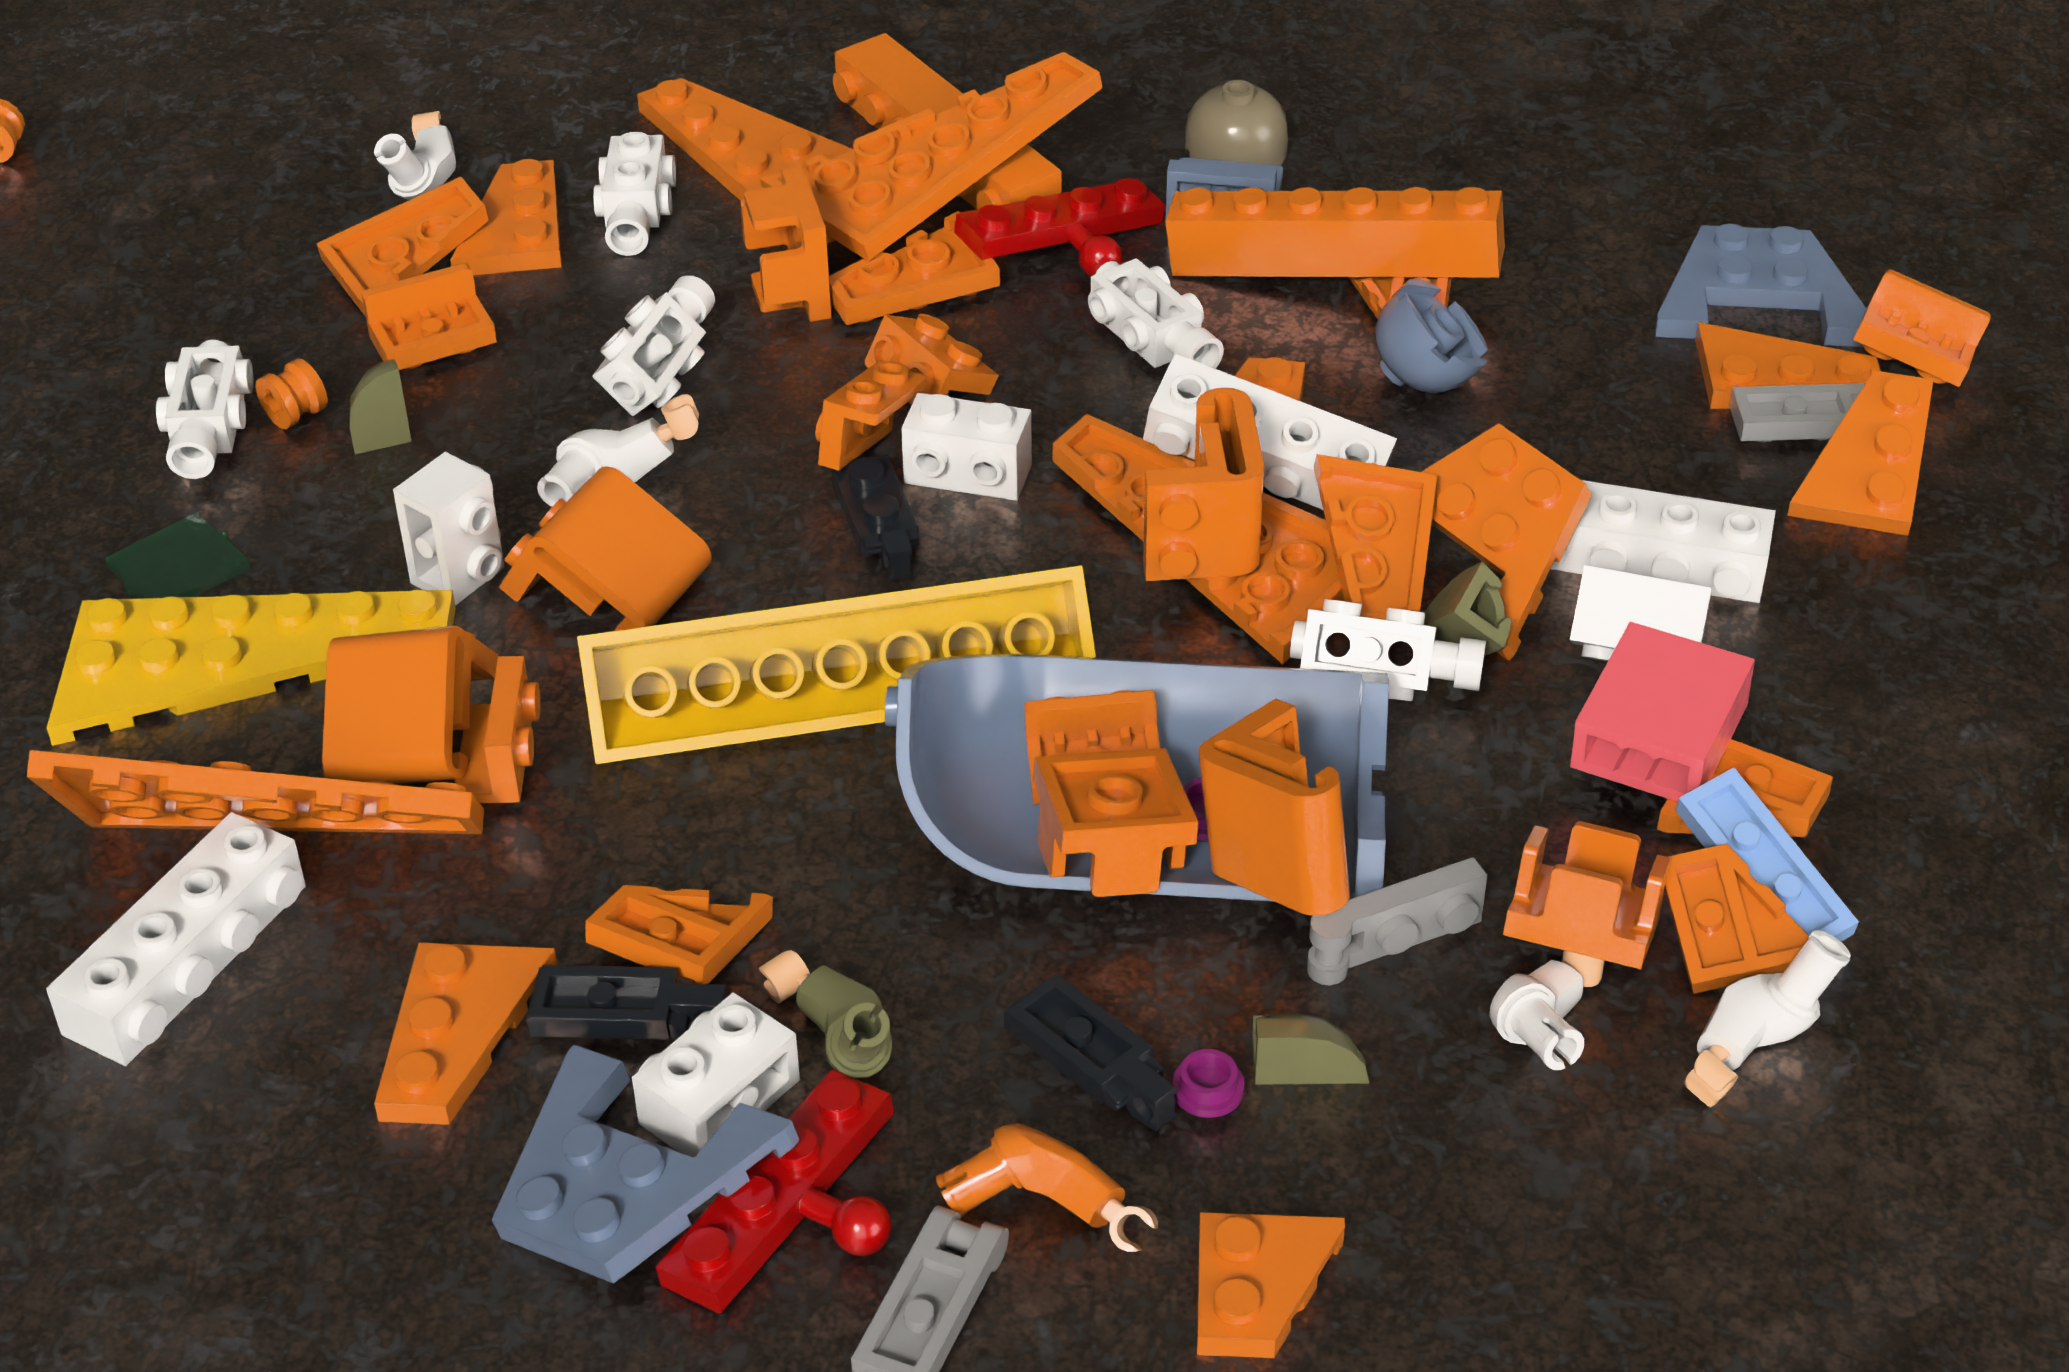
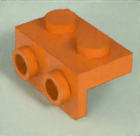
M467 263L374 287L362 292L369 337L383 362L393 358L399 370L417 368L426 362L455 354L470 353L479 347L497 343L494 323L476 295L473 272Z
M1888 269L1885 271L1861 319L1853 340L1863 344L1864 349L1873 356L1884 360L1895 358L1915 367L1920 376L1933 379L1934 383L1944 384L1948 382L1959 387L1969 370L1975 349L1990 322L1991 315L1985 310L1892 269Z
M885 314L865 358V366L867 368L880 361H896L906 365L908 371L927 376L926 389L921 393L930 395L942 394L947 396L949 390L990 395L999 376L981 361L982 353L969 344L955 340L948 334L949 326L946 323L927 314H919L917 319ZM915 397L908 403L912 405Z
M880 361L824 399L823 410L818 418L815 430L816 440L820 442L818 465L840 471L889 434L893 428L894 412L916 397L917 393H921L926 389L927 376L908 371V367L900 362Z
M498 656L491 704L470 705V728L463 729L460 752L469 757L465 775L461 779H455V783L465 786L466 792H472L480 803L520 802L525 766H532L534 737L531 723L532 721H538L540 717V689L538 682H528L524 656Z
M1121 690L1110 694L1069 698L1056 696L1045 700L1028 701L1024 704L1026 745L1033 805L1040 804L1039 793L1033 780L1036 756L1160 748L1157 727L1156 694L1153 690L1134 692Z

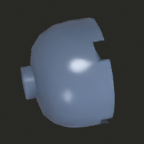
M1420 278L1409 279L1385 304L1375 327L1377 350L1382 358L1380 367L1393 383L1398 386L1406 384L1412 389L1434 394L1455 389L1472 378L1486 365L1487 360L1480 359V357L1488 349L1477 325L1456 301L1447 308L1434 297L1441 289L1433 283Z

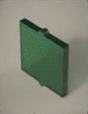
M197 512L105 558L107 568L124 583L126 593L128 595L136 594L140 599L196 597L250 569L249 559L230 543L228 533L215 530Z

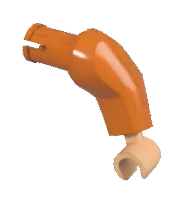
M1020 1123L1007 1124L994 1129V1136L990 1138L991 1146L936 1176L938 1186L941 1189L946 1187L941 1192L951 1210L959 1212L961 1217L982 1202L1015 1185L1018 1189L1024 1187L1028 1191L1051 1198L1092 1227H1102L1110 1223L1109 1233L1112 1241L1118 1248L1127 1252L1143 1250L1136 1243L1129 1241L1124 1234L1123 1224L1130 1215L1136 1214L1152 1228H1158L1157 1217L1150 1209L1144 1206L1125 1207L1122 1204L1125 1198V1190L1084 1154L1054 1137Z

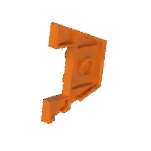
M1498 423L1421 472L1437 475L1431 524L1503 576L1500 580L1503 587L1499 588L1498 591L1504 603L1505 618H1511V629L1505 648L1496 652L1510 661L1521 643L1518 635L1528 614H1535L1544 596L1540 589L1553 562H1560L1592 494L1586 483Z

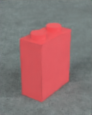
M1630 621L1575 721L1570 767L1678 802L1679 797L1711 780L1748 705L1755 659Z

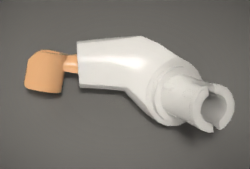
M439 111L413 115L412 131L416 140L414 150H411L405 143L404 138L398 134L385 135L375 145L374 155L378 157V162L389 172V187L394 194L401 198L411 200L443 185L456 170L452 137L448 128L441 126V114Z
M684 394L666 402L661 408L667 421L663 425H660L652 417L622 431L587 429L566 438L557 447V463L538 482L537 489L542 500L551 507L560 498L568 501L599 468L605 466L616 468L633 482H637L673 454L674 446L671 440L673 437L676 440H684L696 433L699 424V412L692 397Z
M1814 930L1809 935V940L1784 973L1758 974L1741 979L1726 987L1698 1040L1697 1051L1700 1055L1694 1063V1069L1684 1080L1686 1088L1708 1107H1713L1737 1081L1738 1075L1733 1071L1740 1067L1756 1047L1788 1041L1809 1029L1820 1016L1818 998L1840 969L1850 961L1851 954L1840 940L1827 932Z
M1564 950L1562 962L1551 960L1529 975L1520 973L1512 975L1503 983L1492 1000L1490 1018L1493 1025L1503 1039L1511 1043L1528 1045L1542 1059L1543 1063L1552 1070L1565 1069L1564 1062L1553 1052V1049H1556L1570 1065L1574 1064L1584 1049V1038L1577 1029L1570 1026L1563 1018L1581 999L1583 987H1593L1599 984L1605 960Z

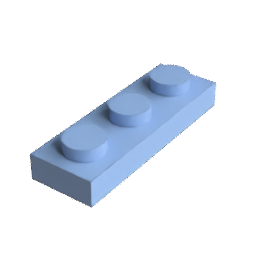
M1734 767L1679 797L1675 811L1704 848L1727 843L1749 866L1750 875L1758 883L1768 886L1786 905V913L1808 936L1814 930L1827 932L1840 941L1854 935L1859 921Z

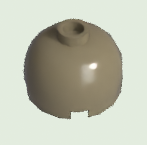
M1232 80L1203 93L1188 114L1185 130V151L1188 149L1189 158L1281 166L1287 157L1288 134L1285 112L1272 94L1247 81Z

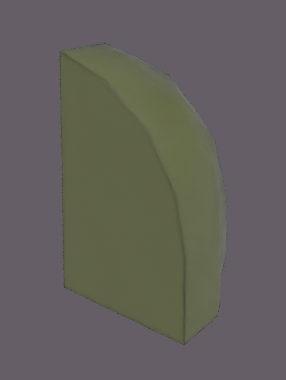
M393 358L378 363L366 371L350 396L349 424L355 455L412 442L399 368Z
M1483 561L1454 577L1424 612V625L1437 627L1435 640L1460 643L1461 637L1485 640L1484 656L1505 648L1511 629V618H1505L1504 603L1498 591L1499 588L1503 587L1500 579Z
M1301 1013L1253 1015L1251 1033L1255 1085L1369 1084L1364 1056L1349 1034L1327 1019Z

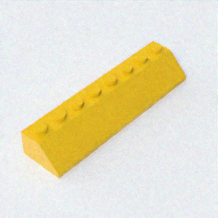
M1082 566L577 636L596 764L885 722L887 687L898 686V678L909 665L920 661L952 656L988 654L1096 658Z

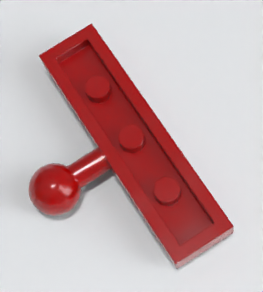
M1125 178L1118 180L1116 183L1090 188L1078 187L1070 192L1049 196H1031L1023 201L1003 205H985L977 210L957 213L954 233L981 260L1070 242L1079 251L1081 268L1091 277L1106 262L1116 261L1120 265L1122 263L1120 246L1114 239L1105 235L1163 223L1166 205L1138 178Z
M832 1069L788 1118L792 1120L799 1137L798 1143L781 1158H778L773 1151L746 1170L750 1179L749 1182L729 1197L720 1194L656 1265L660 1285L721 1314L804 1217L831 1228L836 1243L849 1254L867 1256L879 1251L888 1241L892 1228L891 1217L886 1207L879 1200L870 1196H854L843 1201L826 1192L894 1114L891 1094Z

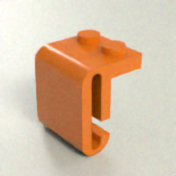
M1215 388L1200 395L1196 405L1195 467L1145 470L1143 567L1146 581L1242 576L1251 573L1258 567L1264 461L1252 402L1245 392L1235 388Z
M605 466L599 468L568 501L560 498L540 521L539 526L541 529L534 536L526 533L516 543L504 559L511 566V569L499 588L518 603L543 577L589 616L606 600L625 616L614 631L655 626L710 565L712 556L708 545L701 537L624 473L616 468Z
M459 626L333 638L328 646L322 752L325 778L360 782L384 781L394 784L461 779L466 773L469 757L461 752L452 753L453 730L470 728L471 681L495 679L498 654L477 640L474 634L466 632Z
M1276 698L1206 740L1198 749L1211 869L1220 878L1302 914L1312 916L1327 915L1344 907L1350 899L1340 776L1337 770L1328 766L1315 774L1316 788L1308 787L1306 756L1300 754L1296 706Z

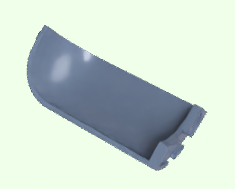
M988 654L952 656L920 661L909 665L898 678V686L887 687L885 725L896 727V765L900 786L909 810L920 829L945 856L978 876L1012 886L1091 891L1089 882L1092 853L1066 854L1065 876L1050 878L1039 849L1038 823L1040 804L1033 805L1024 704L1028 701L1045 700L1056 696L1069 698L1110 694L1121 690L1132 692L1153 690L1156 694L1157 727L1160 748H1166L1183 787L1191 780L1201 777L1198 749L1203 742L1276 698L1295 705L1300 754L1306 756L1308 787L1316 788L1315 774L1328 766L1337 770L1340 776L1350 899L1383 888L1386 846L1385 796H1382V791H1372V770L1385 771L1389 699V679L1387 673L1052 655ZM1197 840L1196 845H1186L1184 868L1169 869L1162 853L1159 889L1155 893H1147L1153 895L1272 901L1215 875L1211 869L1209 842Z

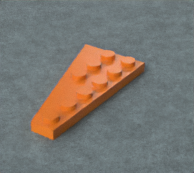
M1061 52L1007 75L1005 85L995 90L979 95L973 89L956 96L958 105L934 115L932 109L928 108L856 138L853 144L854 149L830 159H827L821 153L804 160L806 165L804 171L824 221L826 235L867 261H870L1102 89L1100 72L1071 55ZM778 172L760 179L763 188L782 185V178Z
M683 78L663 81L657 87L637 94L639 112L740 201L744 199L745 191L763 188L761 178L778 172L782 178L781 169L800 166L806 169L804 160L821 153L827 159L852 150V148ZM826 235L827 244L835 241L833 238Z
M1089 414L1082 417L1053 442V462L1143 542L1145 470L1195 467L1194 461L1181 455L1168 454L1160 450L1155 444L1144 441L1136 435ZM1263 493L1258 567L1251 573L1242 576L1186 579L1282 665L1290 658L1295 620L1307 622L1309 609L1323 611L1324 599L1345 601L1326 520L1266 493Z
M30 750L27 778L90 827L213 830L228 814L233 812L274 831L483 833V806L472 792H466L465 786L456 783L434 782L427 784L426 788L401 786L384 781L360 782L255 772L247 764L230 761L211 763L210 767L182 765L165 760L140 761Z

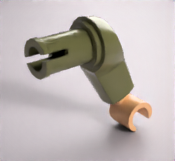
M792 950L782 952L759 967L760 972L767 978L764 982V988L775 1002L781 1003L797 992L796 1001L799 1009L825 1033V1054L827 1061L834 1070L859 1079L868 1078L885 1066L892 1050L890 1020L874 990L825 965L817 968L810 974L801 957Z

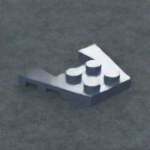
M1723 224L1720 226L1701 225L1657 314L1655 337L1695 339L1698 322L1706 324L1709 322L1707 305L1818 310L1824 345L1863 347V344L1854 341L1853 338L1867 308L1811 230H1798L1789 226L1752 228L1742 227L1737 224Z
M573 1045L563 1060L493 1215L492 1222L501 1239L614 1284L691 1226L687 1216L689 1213L716 1193L727 1197L732 1195L750 1181L746 1170L772 1151L778 1158H781L794 1148L799 1141V1137L792 1120L740 1102L695 1157L597 1123L596 1121L631 1080L622 1061Z

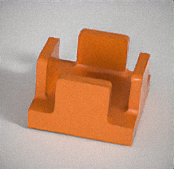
M803 166L781 169L782 185L745 191L744 199L740 202L743 241L747 249L752 250L778 245L787 246L785 251L762 254L759 258L760 272L751 274L752 287L759 308L762 312H772L803 307L806 309L810 322L832 319L826 227Z
M1166 748L1035 757L1033 780L1040 797L1038 846L1050 878L1065 876L1066 854L1090 852L1092 856L1089 886L1095 897L1155 893L1159 889L1162 853L1169 869L1184 868L1186 845H1196L1198 820Z
M1578 821L1574 824L1571 831L1565 865L1557 864L1555 867L1542 864L1549 828L1535 825L1524 846L1515 894L1507 911L1503 935L1641 969L1660 920L1671 858L1657 855L1648 877L1646 889L1637 887L1633 883L1641 838L1636 834Z

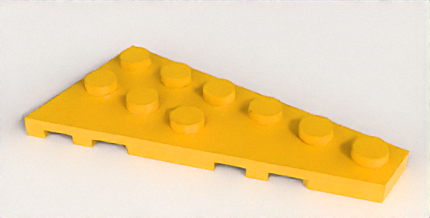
M453 590L354 591L349 593L321 594L290 593L285 595L82 600L47 725L51 744L55 746L75 741L73 731L108 723L111 732L135 726L134 716L168 708L170 712L178 716L276 692L274 682L306 674L309 676L310 683L325 680L327 650L333 638L453 626L456 609Z

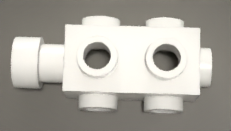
M629 132L622 136H611L607 157L599 158L600 185L594 186L593 195L595 215L605 219V240L607 245L614 252L624 256H633L641 253L648 244L650 228L659 227L661 215H671V187L676 185L674 155H665L663 135Z
M1137 258L1121 265L1116 261H1109L1104 263L1094 276H1091V292L1088 295V305L1093 317L1099 323L1108 327L1125 342L1130 350L1136 351L1154 368L1171 362L1174 354L1215 369L1217 368L1223 357L1224 347L1219 339L1207 329L1201 327L1204 312L1200 301L1192 293L1180 295L1170 285L1166 272L1160 266L1148 268Z
M682 276L675 282L668 293H664L655 301L649 295L645 296L626 315L625 320L630 324L628 329L625 327L620 329L601 348L600 352L606 358L592 377L632 416L651 403L660 408L668 402L681 387V383L674 377L678 372L680 375L685 374L704 355L705 351L698 343L706 331L699 324L703 322L715 304V296L711 287L698 277Z
M207 340L199 347H183L179 361L167 362L165 383L170 397H158L156 418L158 428L161 432H168L170 439L166 454L167 464L174 473L184 478L198 479L211 473L217 453H232L237 429L245 428L246 406L244 395L252 393L254 387L252 363L250 359H242L239 346H228L219 340ZM207 358H214L219 360L220 362H212L209 361Z
M1324 599L1323 611L1309 609L1307 622L1295 620L1290 658L1302 659L1300 667L1302 669L1387 673L1389 679V698L1413 701L1414 689L1427 691L1430 678L1454 681L1453 688L1479 691L1486 641L1464 637L1460 638V643L1435 640L1437 627L1424 625V612L1387 607L1386 619L1360 616L1362 608L1360 603ZM1341 632L1349 638L1350 650L1345 656L1337 657L1328 651L1327 640L1331 634ZM1404 641L1412 647L1413 658L1409 664L1400 666L1391 661L1389 650L1393 643Z

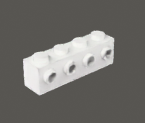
M1174 354L1150 404L1143 436L1144 441L1155 444L1160 450L1168 454L1183 455L1195 460L1196 405L1198 398L1204 392L1215 388H1235L1241 390L1250 397L1264 461L1263 487H1266L1271 493L1279 497L1294 498L1322 510L1323 506L1313 468L1317 454L1388 466L1397 440L1395 437L1178 354Z
M1582 480L1586 483L1592 496L1560 562L1554 561L1551 567L1552 570L1583 574L1584 565L1709 587L1711 588L1712 596L1760 603L1776 510Z
M233 812L228 814L46 988L61 1035L123 1066H127L147 1045L155 1042L160 1037L165 1027L194 998L199 997L206 991L211 981L239 953L244 952L251 946L256 936L283 909L291 906L306 885L295 840Z

